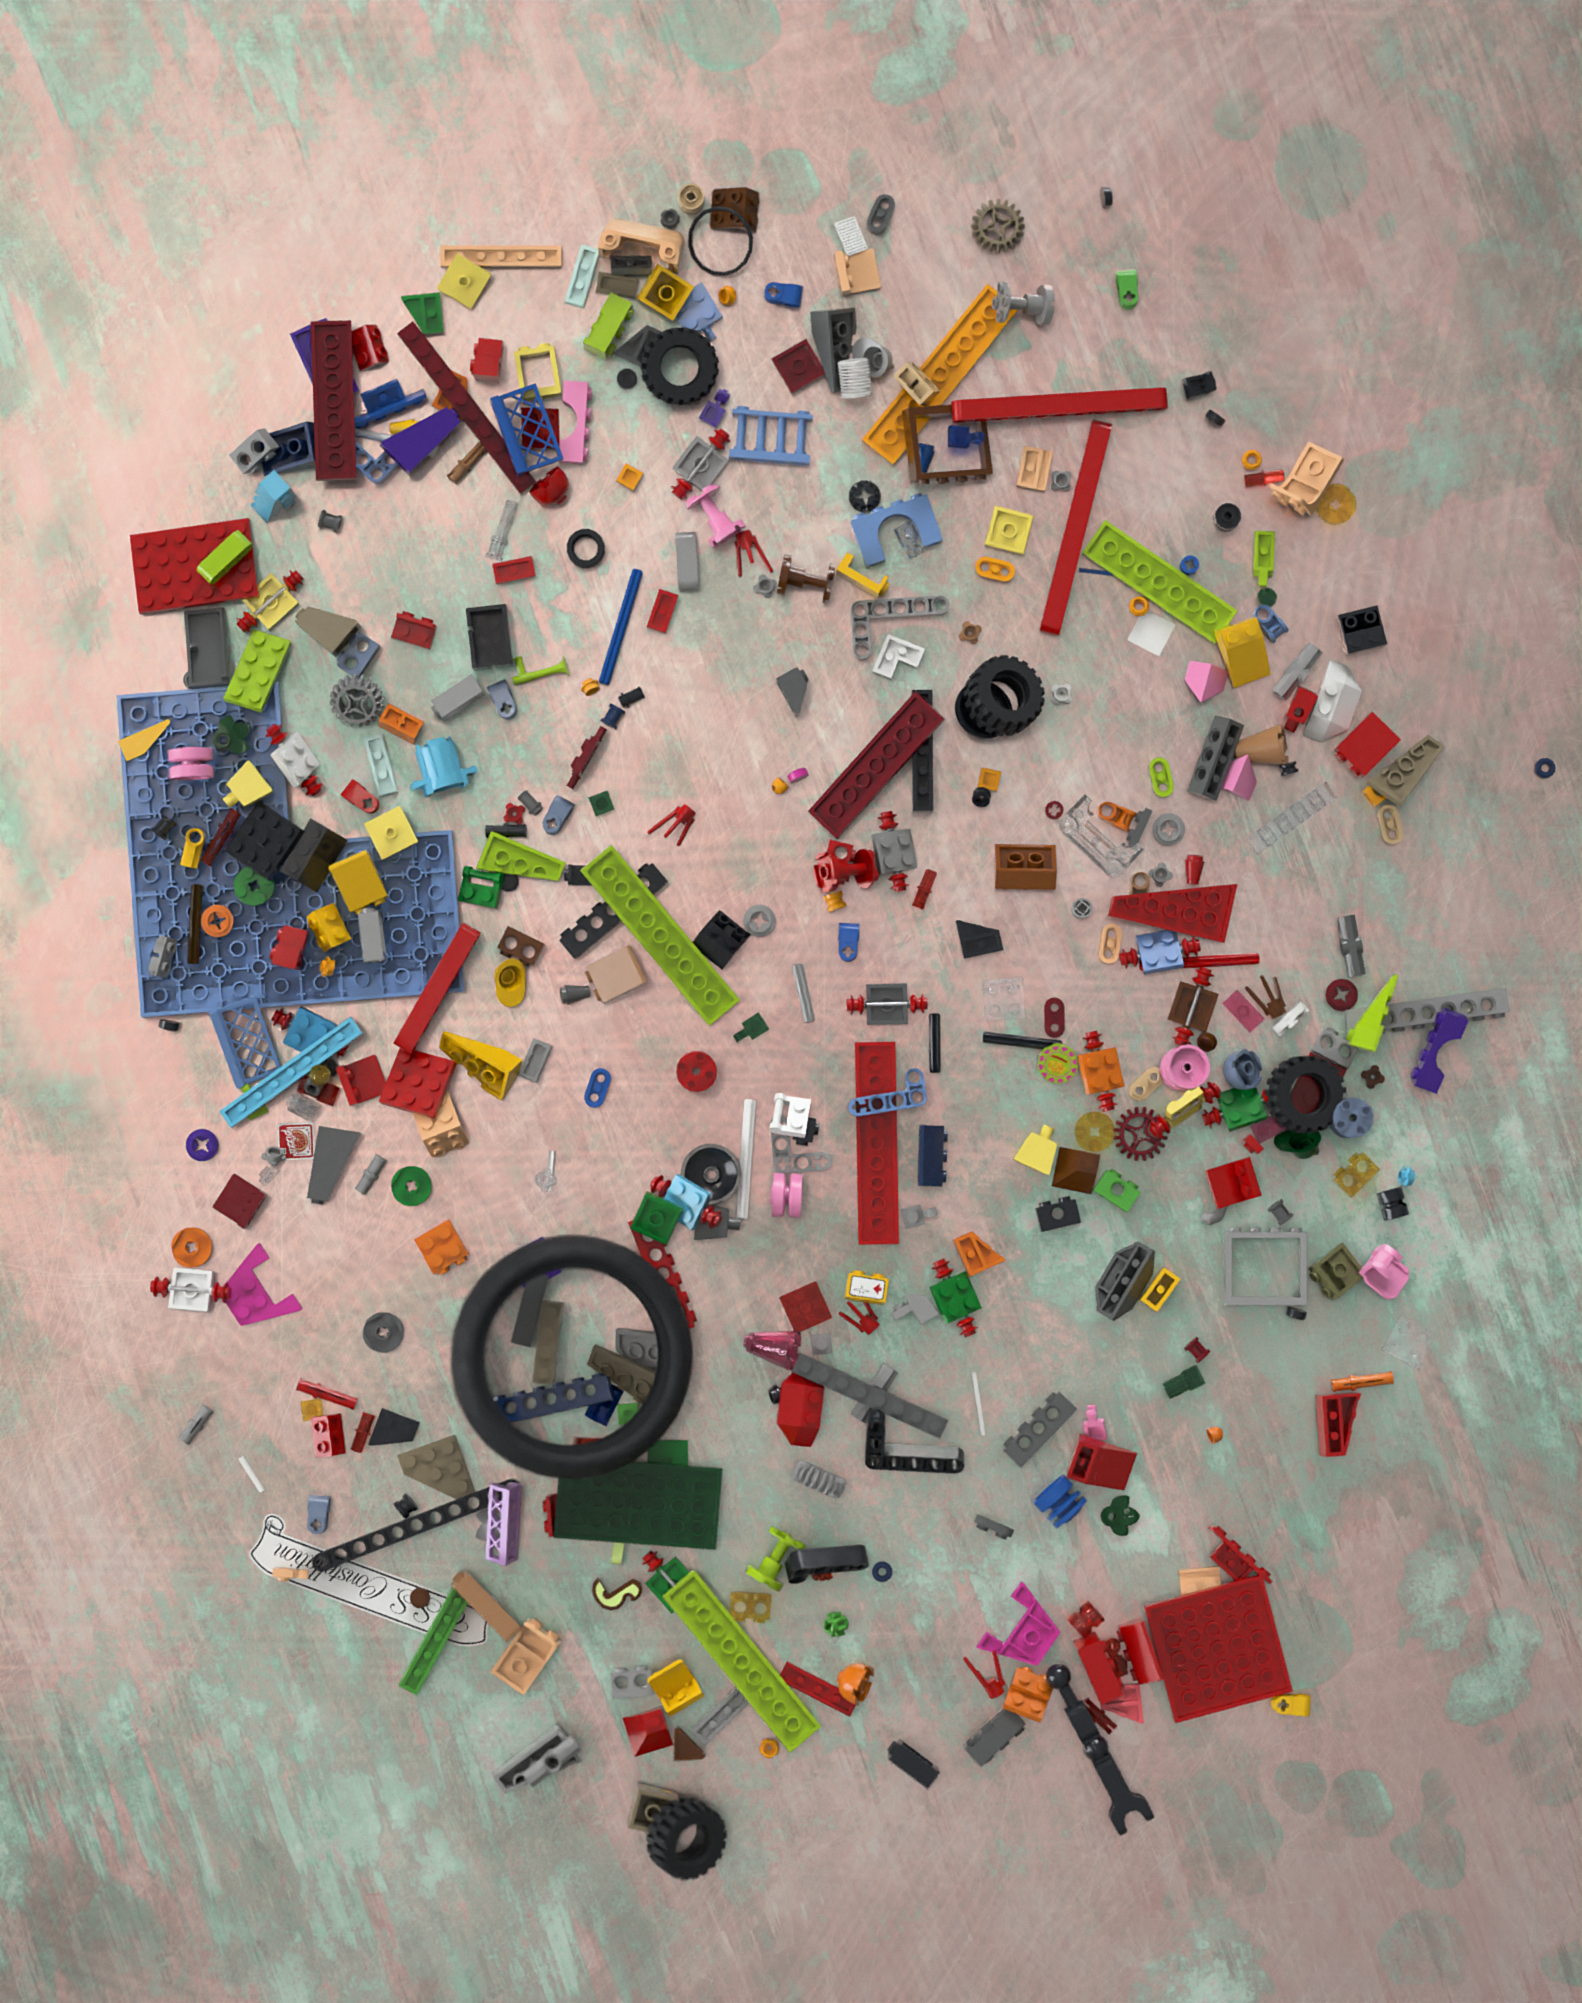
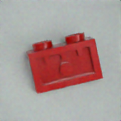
M405 611L402 614L397 613L391 638L430 650L437 626L433 624L434 620L425 617L419 620L414 618V614Z
M341 1413L312 1417L311 1426L315 1457L346 1454Z

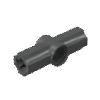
M1355 914L1338 917L1337 922L1341 937L1339 939L1340 949L1345 959L1348 977L1366 974L1362 957L1363 944L1360 935H1358Z

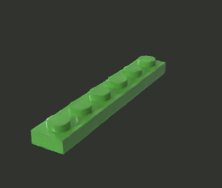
M453 1586L398 1683L399 1687L415 1695L418 1694L468 1604Z

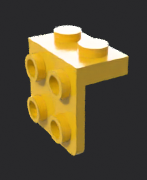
M682 1659L671 1663L647 1679L669 1717L704 1697L697 1680Z

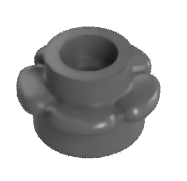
M674 209L664 210L661 213L660 222L664 227L669 229L675 228L676 224L680 221V216L677 215V211Z

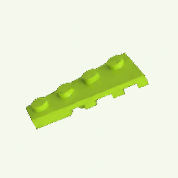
M491 831L476 869L558 882L566 862Z

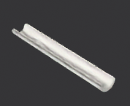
M551 1150L549 1152L546 1191H552L555 1151Z
M244 1456L240 1457L238 1460L261 1493L265 1490Z

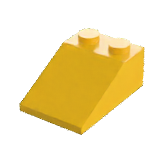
M1250 617L1214 631L1233 688L1271 675L1264 637L1257 617Z

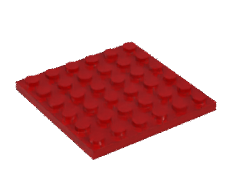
M1258 1574L1144 1605L1175 1723L1293 1692L1263 1575Z

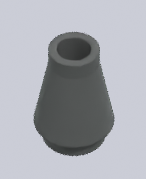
M564 985V987L560 988L562 1004L567 1003L569 1005L589 998V986Z

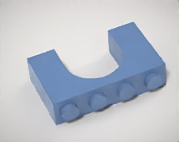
M922 493L911 496V500L906 502L898 500L891 503V507L884 509L881 506L873 509L871 514L865 515V513H860L853 516L854 519L851 520L850 524L866 569L884 563L886 560L878 539V530L882 523L889 518L903 517L911 521L917 530L923 549L942 543L943 539L927 494L922 496Z

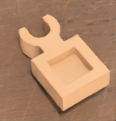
M275 1567L273 1568L272 1577H277V1581H289L290 1578L308 1579L309 1570Z

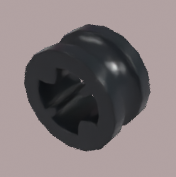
M1296 761L1280 765L1279 769H1282L1281 776L1299 771L1295 767Z
M984 787L976 788L972 797L973 804L977 807L988 806L991 792Z

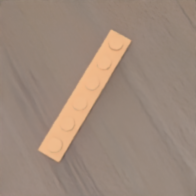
M441 246V267H449L456 253L480 267H562L561 246Z

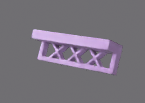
M493 1482L489 1486L486 1560L504 1566L516 1561L518 1558L521 1484L513 1483L509 1486H503ZM496 1490L502 1492V1501H499L497 1498ZM496 1508H498V1510L501 1513L500 1520H498L497 1516L495 1515ZM495 1527H497V1529L500 1532L499 1539L494 1534ZM494 1546L499 1551V1557L493 1555Z

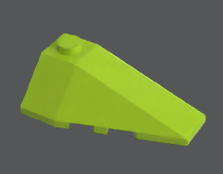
M1397 974L1391 975L1356 1022L1353 1029H1349L1346 1040H1349V1046L1370 1053L1376 1052L1384 1028L1380 1024L1388 1014L1389 1006H1387V1003L1392 999L1398 979Z

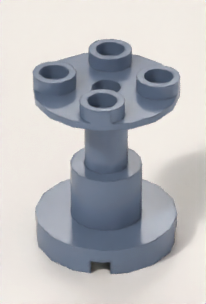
M1345 1098L1336 1106L1333 1112L1334 1124L1329 1125L1330 1129L1341 1138L1364 1136L1373 1124L1374 1115L1372 1108L1359 1098Z

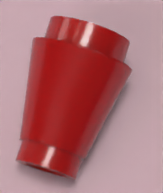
M1187 855L1185 867L1188 884H1199L1205 863L1203 856Z

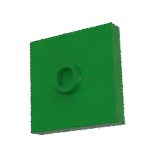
M646 1191L630 1229L667 1245L683 1208Z
M659 1440L647 1451V1462L688 1465V1440Z

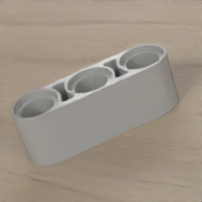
M695 532L675 533L679 591L699 590Z

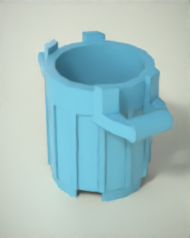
M450 736L446 741L444 737L427 741L428 744L422 746V749L420 744L415 746V754L423 780L414 781L410 785V790L416 791L422 788L425 797H430L429 794L446 791L458 786L460 788L466 787L469 784L467 776H473L478 770L476 766L466 769L461 768L454 742Z

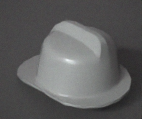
M863 337L858 339L853 345L852 358H868V365L870 366L866 368H870L868 371H870L869 374L872 377H881L889 369L894 368L891 352L873 339Z

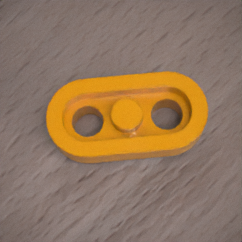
M981 557L975 564L976 573L983 578L1009 582L1015 575L1014 566L1007 561L991 557ZM983 564H987L989 566V569L987 571H983L981 569V566ZM1007 569L1008 575L1003 576L1001 570Z

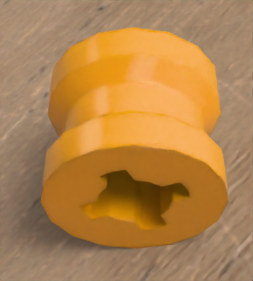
M842 891L823 897L824 901L828 904V912L847 906L846 902L842 899Z

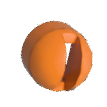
M1216 1426L1206 1430L1208 1439L1212 1444L1222 1440L1223 1431L1221 1428Z

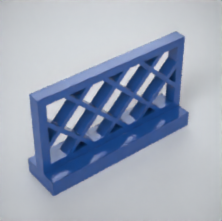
M536 383L490 398L493 412L517 477L563 460ZM534 391L536 398L533 404L522 399L525 392ZM511 397L518 400L514 411L505 406L504 399ZM520 402L531 407L527 417L516 412ZM533 408L542 412L543 416L540 423L529 418ZM514 415L525 419L521 429L512 425L511 421ZM527 421L538 425L534 436L523 431ZM540 427L549 431L550 435L547 442L536 437ZM521 433L532 438L528 448L519 444L518 440ZM534 440L545 444L541 454L530 450ZM546 447L554 448L557 457L549 459L543 456ZM528 452L539 457L537 463L529 467L525 460Z

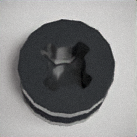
M407 1493L402 1496L400 1501L393 1503L405 1519L409 1517L412 1511L418 1509L416 1503Z

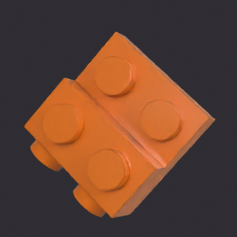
M449 1219L414 1239L433 1275L438 1273L441 1276L450 1270L448 1266L456 1263L457 1266L467 1260L466 1256L469 1255L468 1250Z
M1017 1667L1002 1708L1040 1723L1053 1688L1046 1682V1675L1041 1674L1038 1676L1033 1674L1032 1670L1028 1667Z

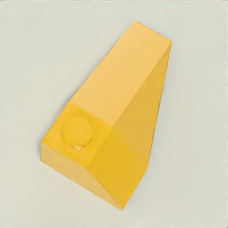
M444 1031L442 1033L439 1048L457 1064L464 1066L471 1078L474 1076L482 1083L480 1086L482 1089L502 1101L519 1074L522 1059L501 1048Z

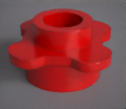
M508 803L506 805V815L503 817L504 821L507 823L515 822L517 825L522 824V815L525 812V807Z

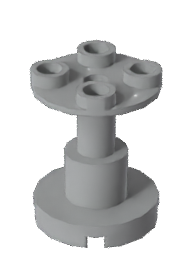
M999 282L997 285V297H994L992 300V309L996 310V322L1004 323L1008 318L1010 309L1022 310L1023 314L1034 315L1038 325H1049L1054 313V306H1051V301H1055L1054 291L1050 285H1040L1036 294H1025L1023 298L1011 297L1008 283Z

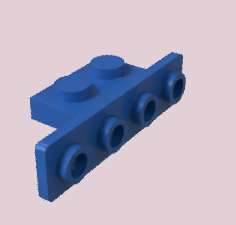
M395 379L361 393L360 395L367 412L355 417V428H363L372 420H382L389 413L401 412L408 405L422 403L427 398L424 389L404 396L398 379Z

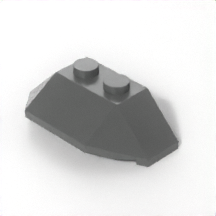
M1137 1241L1133 1245L1115 1252L1095 1286L1097 1312L1115 1321L1133 1309L1153 1275L1155 1251Z

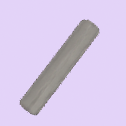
M802 963L792 965L803 1019L805 1023L813 1022L815 1018Z

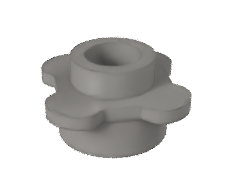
M1055 470L1052 473V489L1070 490L1072 474L1069 471L1059 472Z
M762 574L758 578L757 585L754 586V591L763 594L765 598H770L773 588L777 586V582Z
M1159 863L1158 867L1149 871V877L1156 881L1155 884L1158 887L1163 886L1166 880H1171L1173 877L1172 872L1168 871L1165 863Z
M271 1146L267 1148L266 1153L262 1154V1159L267 1160L270 1165L276 1166L280 1161L286 1160V1155L282 1154V1150L279 1147Z

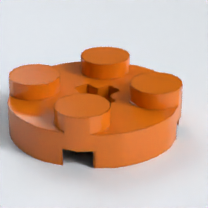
M197 1227L180 1230L174 1236L171 1243L173 1257L184 1267H198L210 1258L212 1240L204 1230ZM195 1242L196 1252L192 1251L189 1253L187 1244Z

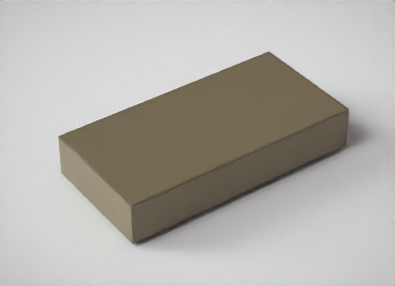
M599 272L596 293L610 295L612 292L620 297L636 299L639 278Z

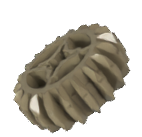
M997 199L996 205L993 204L992 200H989V207L983 203L981 205L983 211L976 209L978 216L972 217V220L977 222L971 224L972 229H977L972 232V236H979L975 240L976 243L983 241L982 249L988 245V252L990 253L993 248H996V254L1000 253V248H1003L1004 253L1008 251L1007 245L1014 249L1015 245L1013 242L1019 244L1021 241L1017 236H1024V232L1021 229H1025V224L1020 223L1024 221V216L1017 217L1021 210L1013 211L1015 204L1013 203L1008 207V200L1004 201V205L1000 204V199ZM997 211L1006 213L1011 219L1001 218ZM991 213L992 222L982 228V220ZM995 220L1002 224L1001 233L999 230L994 229ZM1014 225L1015 230L1008 239H1005V229ZM985 233L987 235L995 234L999 241L989 239Z

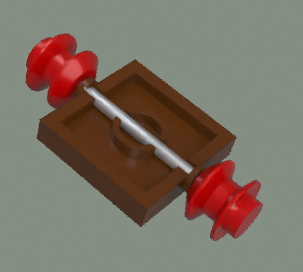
M1200 967L1199 970L1195 969L1198 975L1192 979L1196 986L1182 981L1179 983L1167 1020L1182 1024V1027L1175 1028L1178 1032L1177 1036L1172 1037L1175 1039V1044L1181 1046L1191 1044L1189 1037L1194 1036V1033L1189 1030L1190 1027L1202 1032L1207 1031L1219 995L1203 987L1211 985L1208 980L1209 977H1214V975L1211 974L1212 970L1204 967Z

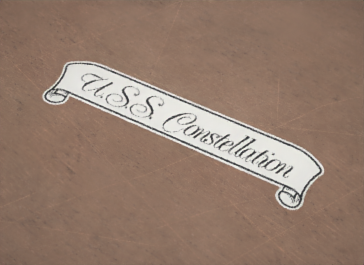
M276 1514L265 1516L260 1538L249 1552L251 1560L264 1573L272 1576L273 1568L308 1569V1579L290 1578L289 1581L285 1582L424 1634L427 1633L447 1597L446 1594L355 1560L326 1571H317L312 1566V1560L316 1554L325 1551V1549L282 1534L286 1528L284 1520ZM336 1554V1557L340 1560L346 1558L342 1555ZM319 1556L317 1564L320 1567H325L327 1559ZM416 1588H424L430 1594V1602L424 1608H416L410 1602V1594ZM468 1603L446 1642L459 1646L482 1645L487 1641L488 1623Z

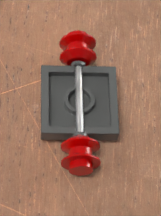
M907 983L866 984L867 1000H865V1003L861 995H859L858 999H853L852 995H850V999H846L847 1011H851V1015L854 1011H858L861 1015L864 1007L867 1009V1025L908 1024L907 1008L909 1006L913 1014L918 1009H921L922 1013H924V1009H928V999L923 996V993L921 997H916L913 993L910 997V1002L907 1000Z

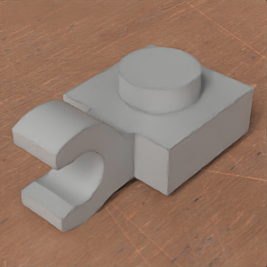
M921 1205L901 1209L905 1229L924 1225V1218L937 1215L936 1207L922 1210Z

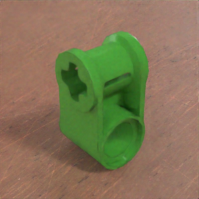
M1136 269L1116 271L1120 305L1126 310H1131L1136 307L1138 300ZM1127 295H1130L1131 302H1128L1126 299Z

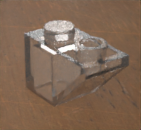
M301 1092L291 1094L286 1102L289 1105L287 1107L288 1111L309 1122H312L322 1105Z

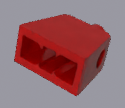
M1300 685L1298 686L1285 713V716L1289 717L1284 726L1286 730L1295 733L1299 723L1305 724L1318 698V694ZM1300 707L1303 709L1300 715L1294 714L1296 708Z

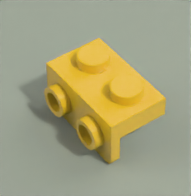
M334 903L317 909L307 916L308 925L313 930L317 944L322 948L323 952H327L331 948L351 940Z

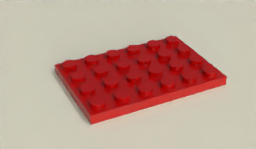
M243 518L130 535L139 614L258 598L259 589L253 547L225 575L212 585L196 570L198 565L236 530H239L253 544L250 519Z

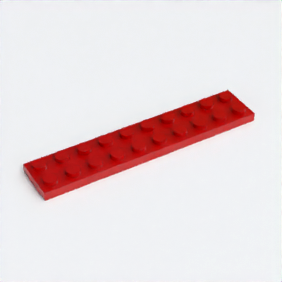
M855 1042L856 1098L896 1092L895 1042ZM895 1095L892 1098V1104L897 1107ZM879 1098L873 1099L872 1107L876 1110L881 1109L883 1101ZM869 1099L864 1100L866 1104L859 1105L858 1101H856V1113H860L862 1108H867L866 1112H870L868 1106ZM897 1110L856 1116L858 1245L899 1244Z

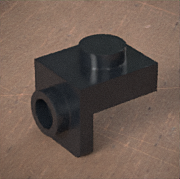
M1212 371L1182 379L1187 399L1205 396L1217 390L1216 380L1213 377Z
M808 1117L805 1138L793 1136L792 1140H796L798 1145L808 1146V1142H813V1136L818 1135L820 1123H816V1118Z

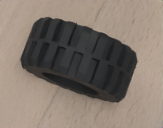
M684 327L665 330L654 336L642 353V363L640 364L642 380L645 382L649 392H652L654 397L665 403L685 405L696 402L707 395L716 382L715 379L719 372V360L715 354L716 350L709 343L708 338L702 336L696 330ZM675 347H683L690 350L698 361L697 375L690 383L682 386L668 382L661 371L663 356L667 351Z
M1001 655L999 658L997 656L990 658L969 676L970 679L965 684L964 699H967L965 702L966 709H969L971 712L969 716L977 721V726L980 728L983 726L986 728L985 731L990 734L995 732L996 736H1003L1004 734L1012 736L1023 731L1040 715L1041 707L1044 705L1045 699L1042 696L1045 694L1044 687L1040 686L1042 683L1041 678L1035 675L1036 671L1034 668L1030 669L1027 666V662L1024 660L1022 662L1018 661V657L1012 656L1008 658L1007 655ZM991 682L1005 683L1014 691L1018 701L1017 710L1005 709L994 700L991 693Z
M1317 1056L1289 1058L1288 1061L1281 1062L1279 1068H1274L1271 1072L1273 1077L1268 1078L1266 1082L1269 1085V1090H1265V1096H1268L1269 1101L1265 1103L1267 1108L1272 1110L1269 1114L1272 1118H1277L1276 1123L1278 1125L1285 1126L1286 1130L1291 1132L1316 1133L1317 1131H1323L1328 1128V1125L1334 1124L1333 1112L1336 1106L1342 1100H1345L1343 1099V1093H1347L1346 1087H1342L1341 1084L1344 1082L1342 1076L1337 1075L1339 1070L1335 1066H1330V1062L1326 1059L1321 1060ZM1303 1075L1312 1077L1320 1088L1319 1104L1313 1112L1308 1114L1300 1113L1294 1107L1291 1100L1292 1085L1298 1077Z
M683 1797L679 1798V1801L675 1799L669 1802L670 1805L668 1806L664 1805L660 1809L661 1812L655 1814L653 1823H650L648 1827L650 1832L647 1834L646 1841L649 1844L646 1847L647 1852L650 1853L649 1857L655 1865L670 1876L681 1880H689L690 1878L693 1880L699 1878L700 1874L702 1876L707 1874L710 1868L713 1869L717 1865L716 1861L718 1858L721 1859L723 1855L721 1853L722 1849H725L726 1846L724 1839L727 1838V1831L725 1830L724 1821L716 1811L696 1798ZM696 1825L697 1830L693 1842L685 1850L677 1853V1842L681 1834L690 1826Z

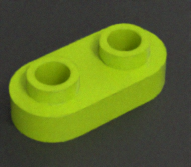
M1157 757L1150 762L1149 773L1154 793L1158 797L1165 798L1173 792L1174 784L1168 761ZM1157 764L1161 765L1162 771H1156L1155 766ZM1165 784L1167 787L1166 791H1161L1159 786Z

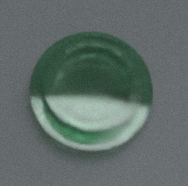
M1271 588L1261 589L1258 592L1259 602L1262 605L1272 607L1276 603L1277 594Z

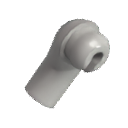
M1228 1206L1220 1209L1216 1208L1211 1213L1204 1212L1201 1216L1202 1222L1207 1225H1213L1222 1221Z

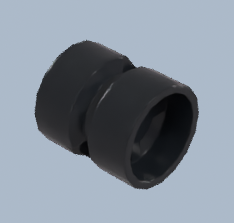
M1232 503L1222 504L1213 515L1214 527L1222 533L1233 531L1241 520L1240 509Z
M1402 1187L1377 1193L1378 1202L1380 1205H1383L1381 1212L1384 1221L1409 1215L1407 1203L1402 1201L1405 1198Z

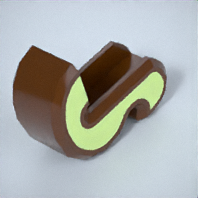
M598 1577L593 1583L592 1593L596 1602L602 1608L611 1611L619 1609L624 1604L627 1596L631 1597V1601L637 1600L641 1596L642 1585L639 1581L631 1579L609 1594Z

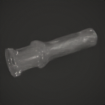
M506 500L496 534L490 539L492 543L485 557L498 562L503 561L502 554L505 546H508L507 536L518 503Z

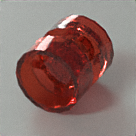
M1088 1600L1080 1607L1079 1613L1074 1612L1067 1618L1068 1622L1084 1639L1093 1632V1626L1098 1627L1105 1621Z

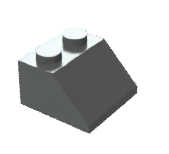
M798 667L776 678V683L795 717L800 715L809 680L804 670L800 671Z

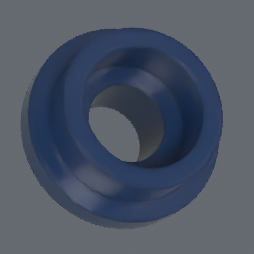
M1542 758L1537 761L1535 772L1541 778H1549L1555 772V764L1549 758ZM1542 765L1548 766L1547 772L1542 771Z
M878 1562L873 1566L872 1575L877 1581L886 1582L892 1576V1568L887 1562ZM884 1568L886 1569V1574L880 1575L878 1570Z

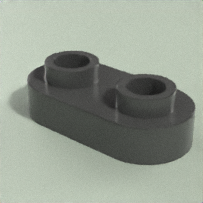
M883 194L876 199L867 219V228L871 233L880 234L886 229L895 208V201L890 195ZM887 203L889 207L887 209H883L881 207V204ZM879 221L881 225L874 227L873 222Z
M979 1514L976 1515L974 1520L977 1523V1528L986 1532L988 1529L996 1531L995 1535L1005 1540L1007 1536L1012 1537L1014 1529Z

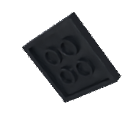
M258 801L225 849V852L271 882L305 831Z

